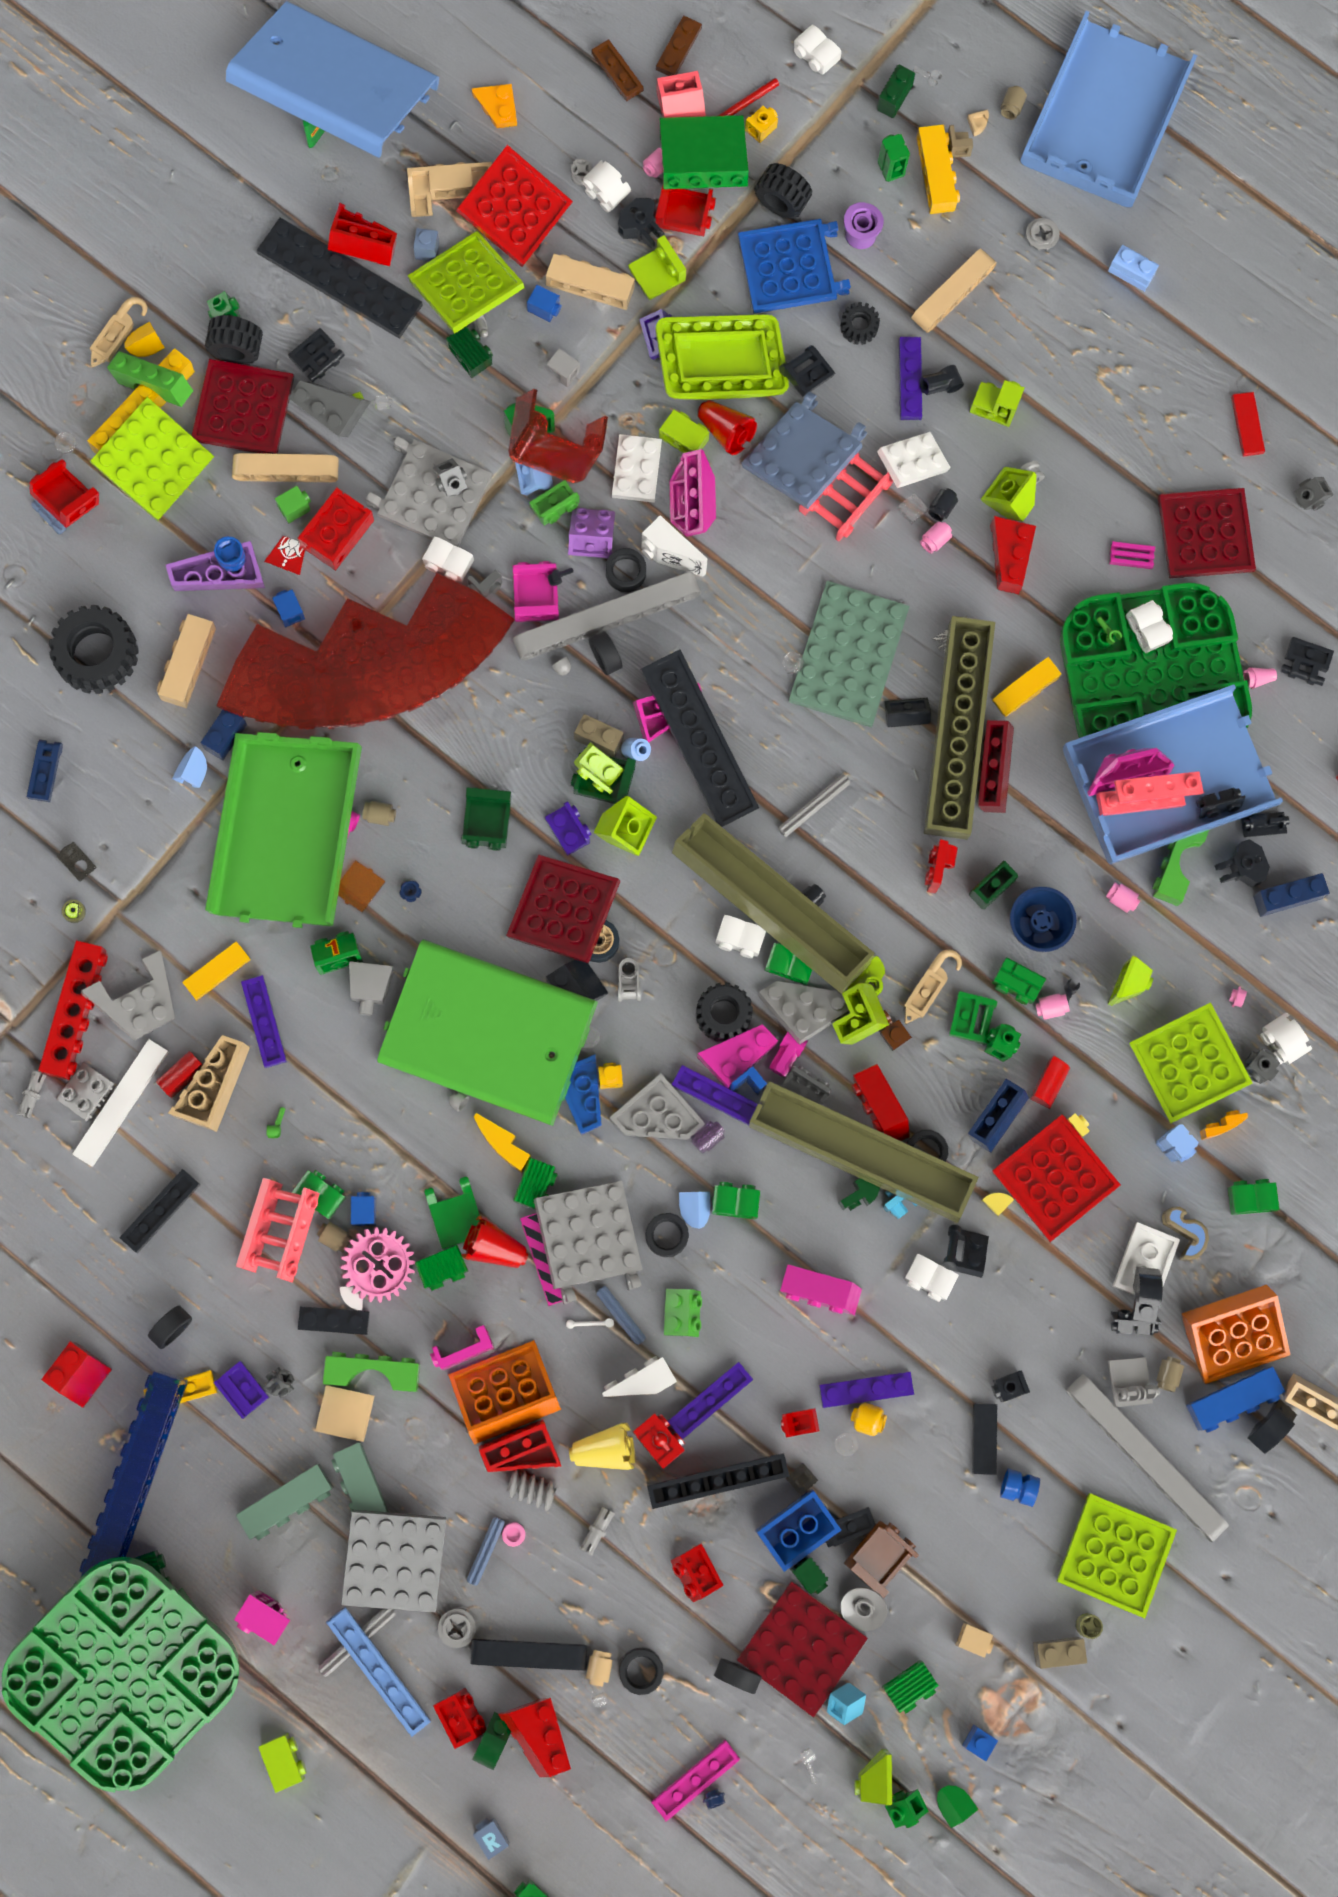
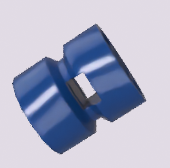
M226 536L219 539L215 544L214 554L223 569L226 571H237L243 567L246 555L239 540Z
M1008 1468L1002 1481L1000 1497L1011 1501L1018 1499L1020 1504L1033 1507L1039 1492L1040 1478L1029 1474L1023 1477L1021 1472Z

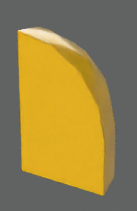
M150 321L133 331L124 343L125 349L137 357H147L165 348Z

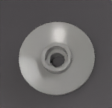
M856 1587L844 1595L841 1601V1613L845 1621L855 1629L872 1631L884 1623L887 1617V1605L884 1598L873 1589ZM862 1603L867 1604L869 1607H864Z

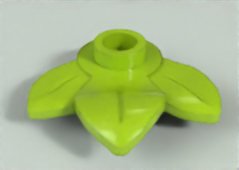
M878 956L874 957L870 965L847 989L859 983H873L876 986V995H880L883 990L881 979L885 974V967Z

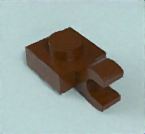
M884 1010L889 1025L884 1027L880 1034L891 1050L894 1051L912 1037L900 1020L893 1023L887 1011Z

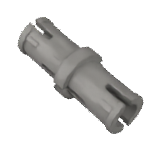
M32 1071L27 1088L22 1092L24 1096L16 1112L17 1115H22V1117L28 1119L31 1118L35 1103L41 1097L39 1093L46 1075H40L41 1073Z
M602 1506L593 1525L590 1524L588 1528L590 1531L579 1549L584 1552L587 1550V1553L593 1556V1552L600 1539L605 1537V1530L615 1513L610 1510L608 1511V1509Z

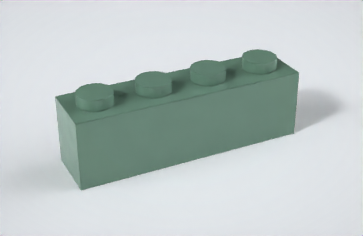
M359 1442L333 1453L335 1459L331 1461L336 1473L340 1472L343 1478L340 1484L344 1494H349L352 1503L349 1504L351 1512L352 1509L389 1512L362 1443Z
M317 1464L236 1514V1517L248 1538L251 1540L256 1537L259 1541L270 1534L268 1529L274 1525H277L278 1528L290 1521V1515L295 1512L300 1515L311 1508L309 1504L317 1499L318 1502H321L331 1496L329 1491L334 1487L321 1465Z

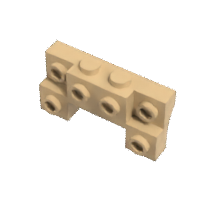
M459 162L454 165L436 164L428 167L407 168L412 217L433 216L432 200L466 198L492 165V162L468 164Z

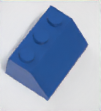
M812 1489L755 1530L784 1572L841 1531L834 1518Z

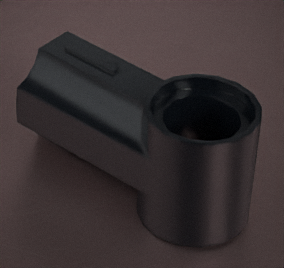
M949 365L939 372L924 375L919 379L920 390L926 395L942 391L954 393L964 386L956 365Z

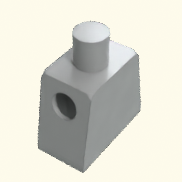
M349 962L352 1001L360 1002L359 1014L372 1016L374 1004L385 1003L394 969L392 966Z

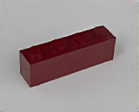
M987 720L978 803L983 812L1006 813L1014 727L1009 721Z

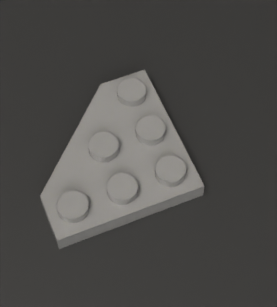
M776 981L759 991L758 997L799 1045L826 1029L835 1021L850 1014L844 997L839 991Z
M661 1073L610 1117V1120L624 1136L689 1140L706 1125Z

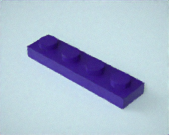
M900 337V420H922V392L919 380L922 377L921 337Z
M264 976L241 981L264 1068L286 1063L287 1059Z
M683 1065L672 1083L674 1088L748 1126L758 1105Z
M739 1362L736 1363L668 1421L670 1426L683 1440L752 1382L753 1378Z
M911 1372L819 1385L822 1408L914 1395Z

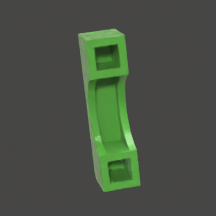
M120 351L107 367L118 384L131 389H135L138 384H142L152 389L166 402L180 407L183 406L194 391L183 374Z
M1209 830L1168 844L1167 849L1170 852L1168 857H1164L1161 862L1160 869L1163 870L1161 876L1156 877L1152 889L1155 890L1153 897L1175 906H1179L1183 902L1190 881L1183 875L1180 869V856L1187 848L1200 847L1205 842Z
M332 1352V1356H326L323 1384L349 1386L357 1374L366 1370H377L389 1379L392 1390L418 1392L420 1364L415 1363L413 1358H401V1362H394L392 1357L378 1356V1360H370L369 1355L355 1354V1358H346V1353Z

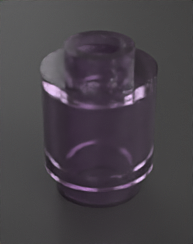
M709 1121L694 1134L691 1142L702 1154L706 1151L709 1152L725 1138L723 1135L725 1130L717 1121L714 1123Z

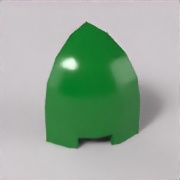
M945 1786L937 1794L938 1807L951 1828L963 1823L979 1810L971 1797L957 1786Z

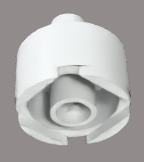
M602 160L582 180L583 185L586 187L585 193L592 200L597 198L601 202L600 206L607 213L613 210L631 192L628 183H622L620 179L622 175L612 165Z
M1284 1013L1262 1028L1263 1033L1260 1034V1038L1266 1046L1271 1045L1275 1051L1273 1054L1277 1057L1276 1060L1280 1064L1284 1062L1289 1065L1311 1051L1312 1047L1311 1045L1306 1046L1305 1042L1309 1040L1300 1025L1294 1019L1291 1021L1286 1017L1289 1014Z

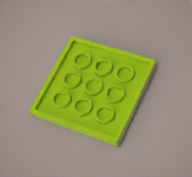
M478 231L407 275L412 285L454 334L525 288L522 280Z
M147 397L90 460V463L158 522L214 456Z
M1211 1002L1129 1043L1170 1123L1253 1084Z
M1088 1493L1056 1582L1145 1619L1177 1529Z

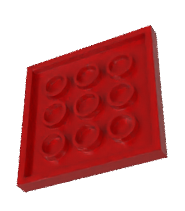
M507 145L456 211L523 267L573 201Z
M1063 1114L992 1170L993 1174L1049 1242L1053 1241L1121 1186Z

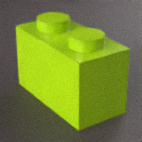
M673 410L659 429V438L680 452L687 453L703 449L709 441L710 432L704 425L691 421L690 417L684 412Z
M286 1733L258 1747L275 1793L298 1784L305 1779L306 1767L303 1760H298L295 1751L298 1750V1746L294 1737H290Z

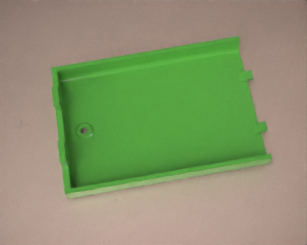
M257 732V735L235 733L205 908L207 912L218 916L240 918L239 922L249 923V919L290 922L293 923L292 927L302 928V924L333 926L362 746L359 743L332 741L330 738L310 736V739L280 737L275 733ZM300 761V766L296 767L295 763Z
M423 939L418 946L411 968H406L403 974L407 979L392 1020L385 1023L384 1030L387 1033L377 1062L553 1126L562 1100H565L569 1089L570 1078L581 1048L584 1047L589 1034V1026L598 1001ZM550 1052L555 1053L554 1058L549 1057Z

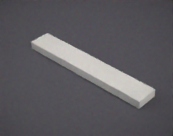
M148 1039L73 1152L74 1156L92 1167L95 1165L169 1051Z

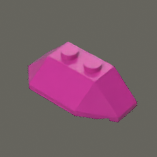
M702 449L683 453L680 458L681 461L669 481L670 522L686 537L705 533L716 519L715 476Z
M1158 748L1130 749L1122 754H1110L1103 759L1087 793L1089 796H1093L1099 792L1116 790L1114 784L1116 780L1169 775L1175 765Z

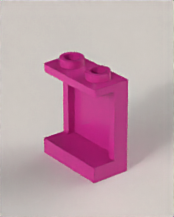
M542 561L539 564L520 562L517 565H513L515 622L559 620L557 585L550 586L547 578L548 575L556 570L555 563L549 561Z
M484 1325L475 1328L480 1339L479 1343L444 1358L438 1346L432 1347L433 1353L430 1356L434 1366L440 1367L441 1370H446L494 1349L487 1328Z

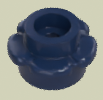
M416 881L404 882L399 892L400 897L406 899L407 902L416 901V898H419L422 893Z
M718 1789L705 1794L706 1799L703 1800V1803H706L708 1810L726 1803L723 1797L725 1793H719Z

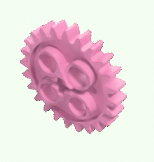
M374 1227L373 1234L368 1229H365L364 1237L357 1233L358 1241L350 1239L351 1249L344 1247L348 1255L340 1257V1259L346 1261L345 1265L340 1266L341 1269L346 1270V1273L341 1277L349 1278V1281L345 1284L346 1287L353 1285L354 1288L351 1293L355 1294L361 1291L359 1298L363 1299L368 1295L369 1302L373 1301L374 1296H376L379 1303L382 1302L383 1296L390 1301L391 1293L399 1296L397 1289L406 1290L403 1284L404 1281H412L407 1277L408 1273H415L414 1270L409 1268V1265L415 1264V1261L409 1260V1257L414 1252L406 1251L410 1244H401L404 1237L399 1236L396 1239V1231H392L387 1235V1228H383L381 1234L377 1227ZM375 1242H379L382 1245V1251L378 1255H374L371 1250ZM365 1250L374 1260H382L380 1265L389 1271L393 1278L390 1279L380 1269L376 1268L374 1270L375 1264L366 1258L362 1251ZM393 1257L399 1260V1266L395 1270H391L388 1265L389 1260ZM363 1259L367 1263V1268L364 1272L360 1273L356 1270V1263ZM377 1275H382L384 1283L381 1287L376 1288L373 1284V1279Z

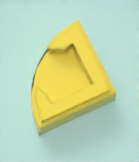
M993 1193L982 1199L997 1216L1014 1200L1011 1196L1004 1193Z

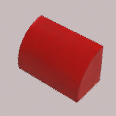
M189 1051L156 1080V1083L170 1098H173L194 1079L193 1076L197 1070L201 1069L203 1064Z
M1055 1056L1051 1057L1030 1100L1051 1109L1070 1070L1069 1065Z

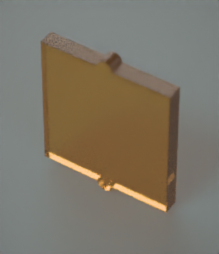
M355 860L340 880L338 896L345 900L347 905L350 904L363 913L385 881L374 874L371 868L367 869Z

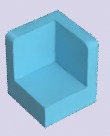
M847 1683L830 1693L827 1713L843 1725H846L863 1714L866 1694L851 1683Z

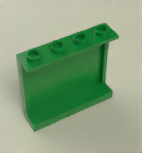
M743 115L660 118L663 189L748 187L749 170Z

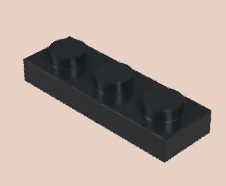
M300 1306L298 1330L368 1335L370 1312Z

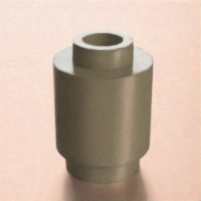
M1013 86L1007 89L1001 104V115L1003 117L1014 120L1020 115L1027 98L1023 88Z
M371 801V803L365 802L362 819L367 820L368 823L389 826L390 822L394 823L396 809H393V804Z
M329 1222L327 1225L323 1223L316 1234L320 1237L318 1240L320 1243L336 1252L339 1250L342 1253L345 1251L344 1247L347 1248L350 1243L349 1240L352 1239L348 1235L349 1232L332 1222Z
M1169 1356L1167 1360L1162 1359L1156 1379L1158 1388L1170 1392H1175L1176 1387L1179 1388L1184 1366L1180 1364L1181 1360Z

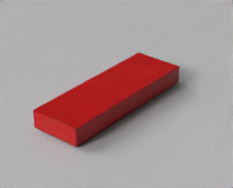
M1254 392L1233 394L1231 399L1242 456L1264 454L1265 447Z

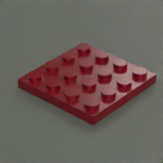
M209 359L192 437L199 443L260 454H278L290 400L289 397L294 382V374Z
M1245 488L1170 493L1158 496L1169 579L1247 573L1256 570Z
M538 854L506 936L509 939L589 963L621 881L609 875Z
M791 1581L745 1646L737 1661L749 1670L761 1675V1679L814 1718L868 1638Z

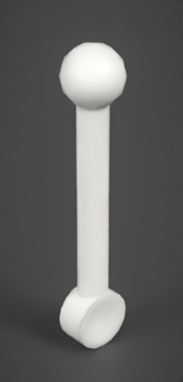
M610 1318L606 1319V1321L574 1322L573 1320H568L566 1322V1327L572 1329L574 1326L604 1325L610 1328L614 1325V1321Z

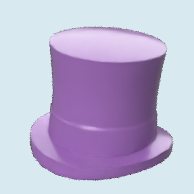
M864 202L855 203L846 210L844 227L846 230L845 237L849 245L856 249H866L874 244L876 236L882 231L884 218L880 210L874 205Z

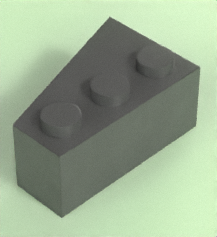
M299 380L289 397L290 400L339 437H349L371 402L303 380Z

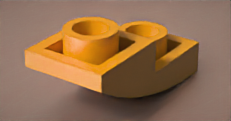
M1239 1110L1226 1112V1116L1220 1119L1221 1126L1219 1122L1206 1125V1129L1200 1131L1201 1140L1216 1137L1237 1127L1248 1118V1114H1240Z

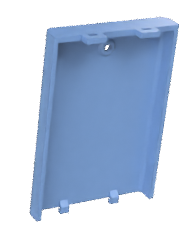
M288 1L277 10L234 56L226 69L227 82L378 158L381 157L384 141L393 131L400 134L404 130V125H400L401 121L418 101L426 104L430 96L425 95L429 88L437 91L439 85V76Z
M1086 11L1022 154L1021 163L1028 168L1121 206L1132 207L1197 55L1193 54L1191 61L1183 60L1166 53L1169 46L1161 43L1159 49L1119 34L1121 27L1113 24L1111 30L1089 22L1088 16L1090 12ZM1081 165H1085L1087 168L1083 169Z
M1235 685L1065 743L1063 746L1064 756L1105 858L1110 865L1278 806L1283 802L1282 798H1275L1267 776L1273 774L1270 766L1262 767L1247 731L1246 725L1252 723L1249 715L1242 717L1233 697V691L1236 689ZM1158 748L1175 765L1169 775L1200 772L1204 793L1184 796L1186 805L1178 808L1103 816V814H1099L1096 795L1089 796L1087 793L1103 759L1110 754L1118 755L1130 749ZM1234 787L1235 789L1239 788L1241 796L1245 795L1246 797L1242 807L1235 812L1226 811L1213 818H1199L1202 808L1197 807L1196 800L1201 796L1215 793L1219 800V791Z

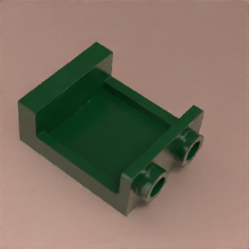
M610 757L624 769L610 786L613 790L611 794L605 790L600 792L592 785L594 781L590 778L585 780L578 773L573 774L570 786L574 787V794L616 804L625 796H628L636 767V760L627 758V761Z
M467 787L463 834L461 835L462 844H466V847L477 849L479 846H487L489 850L494 851L506 848L512 800L511 791Z

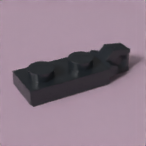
M869 1507L836 1519L835 1521L841 1531L825 1543L828 1548L831 1546L836 1547L868 1534L876 1525Z

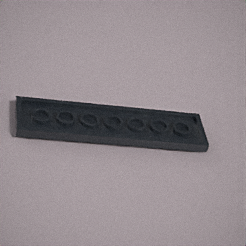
M281 217L257 249L258 255L399 339L423 306L422 301L343 254L328 250V245Z
M681 649L641 668L640 671L716 823L723 827L759 809Z

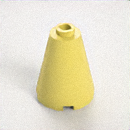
M620 1423L573 1442L572 1447L569 1448L571 1462H575L576 1466L622 1470L634 1469V1466L631 1464L635 1463L633 1437L627 1435V1431H631L628 1423Z

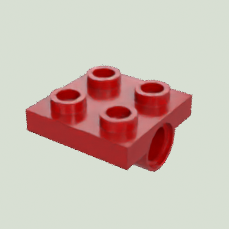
M940 839L937 846L933 845L930 851L928 863L932 864V866L929 867V871L926 873L924 885H928L927 892L936 894L942 884L944 868H955L958 847L948 844L949 841Z

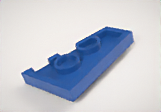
M592 1055L576 1062L570 1078L571 1083L565 1097L581 1135L602 1126L596 1055Z

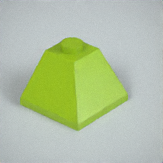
M1004 467L981 500L1005 518L1023 522L1035 506L1037 475L1032 471Z
M625 796L602 813L594 834L611 845L639 856L657 816L629 796Z
M1135 956L1128 959L1123 964L1108 1005L1113 1006L1142 994L1145 989L1149 990L1154 979L1151 977L1153 970Z
M881 1749L858 1773V1780H854V1794L858 1795L861 1802L892 1805V1754L887 1749Z

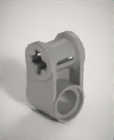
M626 958L620 962L618 968V1002L633 999L640 1002L639 967L635 960ZM627 964L632 965L635 968L634 973L631 975L624 974L622 971L623 966Z

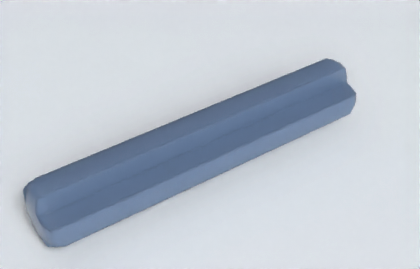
M606 1286L601 1287L596 1292L597 1296L636 1345L641 1344L646 1339L645 1335Z
M498 1517L493 1518L467 1577L468 1583L475 1586L479 1584L505 1524L504 1520Z

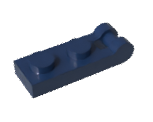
M39 739L26 796L28 799L51 802L59 758L63 749L61 742H54L53 744L47 743V740ZM46 751L52 752L51 757L44 756Z

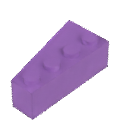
M251 541L241 543L245 551L246 560L243 567L237 571H226L219 565L214 551L166 564L174 591L265 588Z

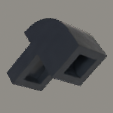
M1136 1266L1133 1283L1135 1300L1132 1319L1156 1323L1158 1308L1162 1304V1275L1159 1269Z
M1279 1399L1273 1404L1267 1416L1254 1426L1248 1439L1266 1454L1290 1432L1295 1425L1293 1421L1297 1414Z

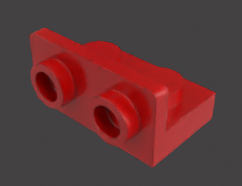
M702 1543L671 1560L673 1571L680 1578L684 1586V1592L692 1602L703 1599L724 1586Z
M466 1688L433 1705L454 1749L478 1738L486 1731L484 1719L479 1715L474 1705L473 1697Z

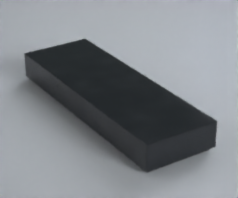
M973 1403L972 1474L997 1475V1404Z

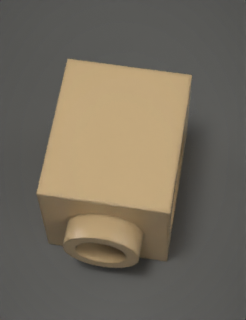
M963 1622L955 1645L985 1658L986 1653H991L994 1640H992V1634Z

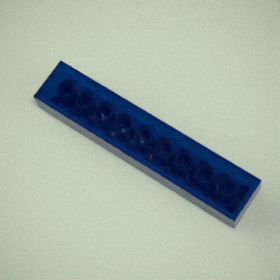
M153 1371L152 1375H148L145 1382V1388H147L145 1397L140 1398L136 1409L139 1411V1414L129 1427L128 1433L131 1434L129 1442L123 1445L120 1453L123 1459L120 1466H116L113 1472L112 1479L115 1480L113 1487L108 1489L104 1498V1503H107L104 1512H100L98 1515L96 1535L91 1536L87 1546L90 1552L87 1559H83L79 1568V1572L82 1573L81 1577L90 1568L102 1561L127 1556L187 1386V1379L163 1371Z

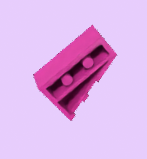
M653 696L633 702L642 737L648 743L669 729Z
M762 1024L699 1052L697 1058L724 1087L729 1089L731 1083L760 1061L777 1045L778 1040Z
M787 1265L780 1291L786 1294V1299L799 1302V1299L808 1301L807 1305L820 1308L822 1305L828 1307L831 1312L838 1314L844 1312L855 1316L862 1289L850 1281Z
M260 1590L248 1596L234 1619L238 1622L237 1627L248 1634L251 1631L274 1646L290 1622V1619L286 1617L287 1614L282 1612L284 1609L280 1603Z

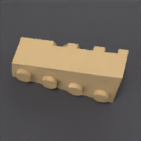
M222 1035L205 1059L206 1062L199 1071L197 1070L193 1076L194 1079L187 1089H184L181 1093L180 1099L174 1107L172 1106L168 1114L217 1132L250 1047L241 1041Z

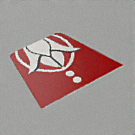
M283 536L264 562L300 575L305 550L300 547L299 541Z

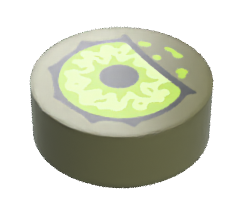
M69 900L62 907V915L68 922L78 923L84 919L86 909L80 901Z

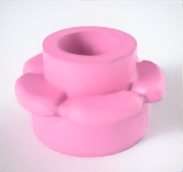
M1241 986L1237 990H1232L1229 1001L1233 1002L1232 1007L1237 1006L1241 1008L1244 1003L1247 991L1241 989Z

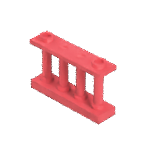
M859 453L855 455L847 466L855 464L879 482L872 491L846 473L847 470L844 468L809 509L802 505L799 506V511L806 516L809 511H815L839 529L836 536L837 541H840L843 537L847 538L854 529V523L883 489L888 490L893 483L889 472L884 476L860 458ZM836 479L844 481L865 497V500L859 507L833 489L832 484ZM823 495L830 496L852 513L845 523L820 504L819 499Z
M1198 771L1114 781L1116 791L1099 792L1096 794L1099 814L1107 816L1183 807L1186 805L1184 796L1200 795L1204 792L1200 772Z
M263 1178L236 1267L255 1273L258 1266L278 1271L276 1278L293 1283L314 1210L318 1205L320 1193L307 1188H303L302 1195L281 1190L283 1184ZM278 1199L298 1204L295 1217L274 1212ZM271 1221L292 1226L288 1240L267 1235ZM264 1244L285 1249L281 1262L261 1257Z

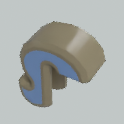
M1174 1206L1162 1213V1223L1189 1240L1179 1260L1186 1262L1196 1259L1207 1248L1209 1241L1208 1229L1198 1220H1185L1184 1215L1187 1214V1211L1181 1207Z

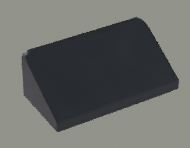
M928 697L891 700L884 703L888 727L931 723V708Z

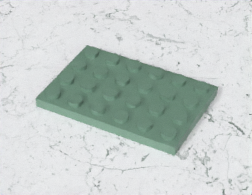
M827 581L788 702L872 728L910 606Z

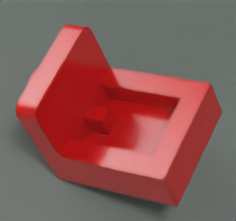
M816 1408L782 1414L781 1428L786 1438L819 1432Z

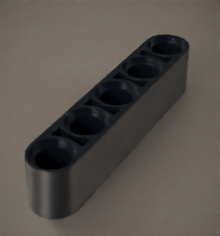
M472 1639L470 1660L472 1665L586 1670L587 1645Z

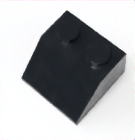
M579 960L566 963L546 976L548 984L596 1001L608 994L590 965Z

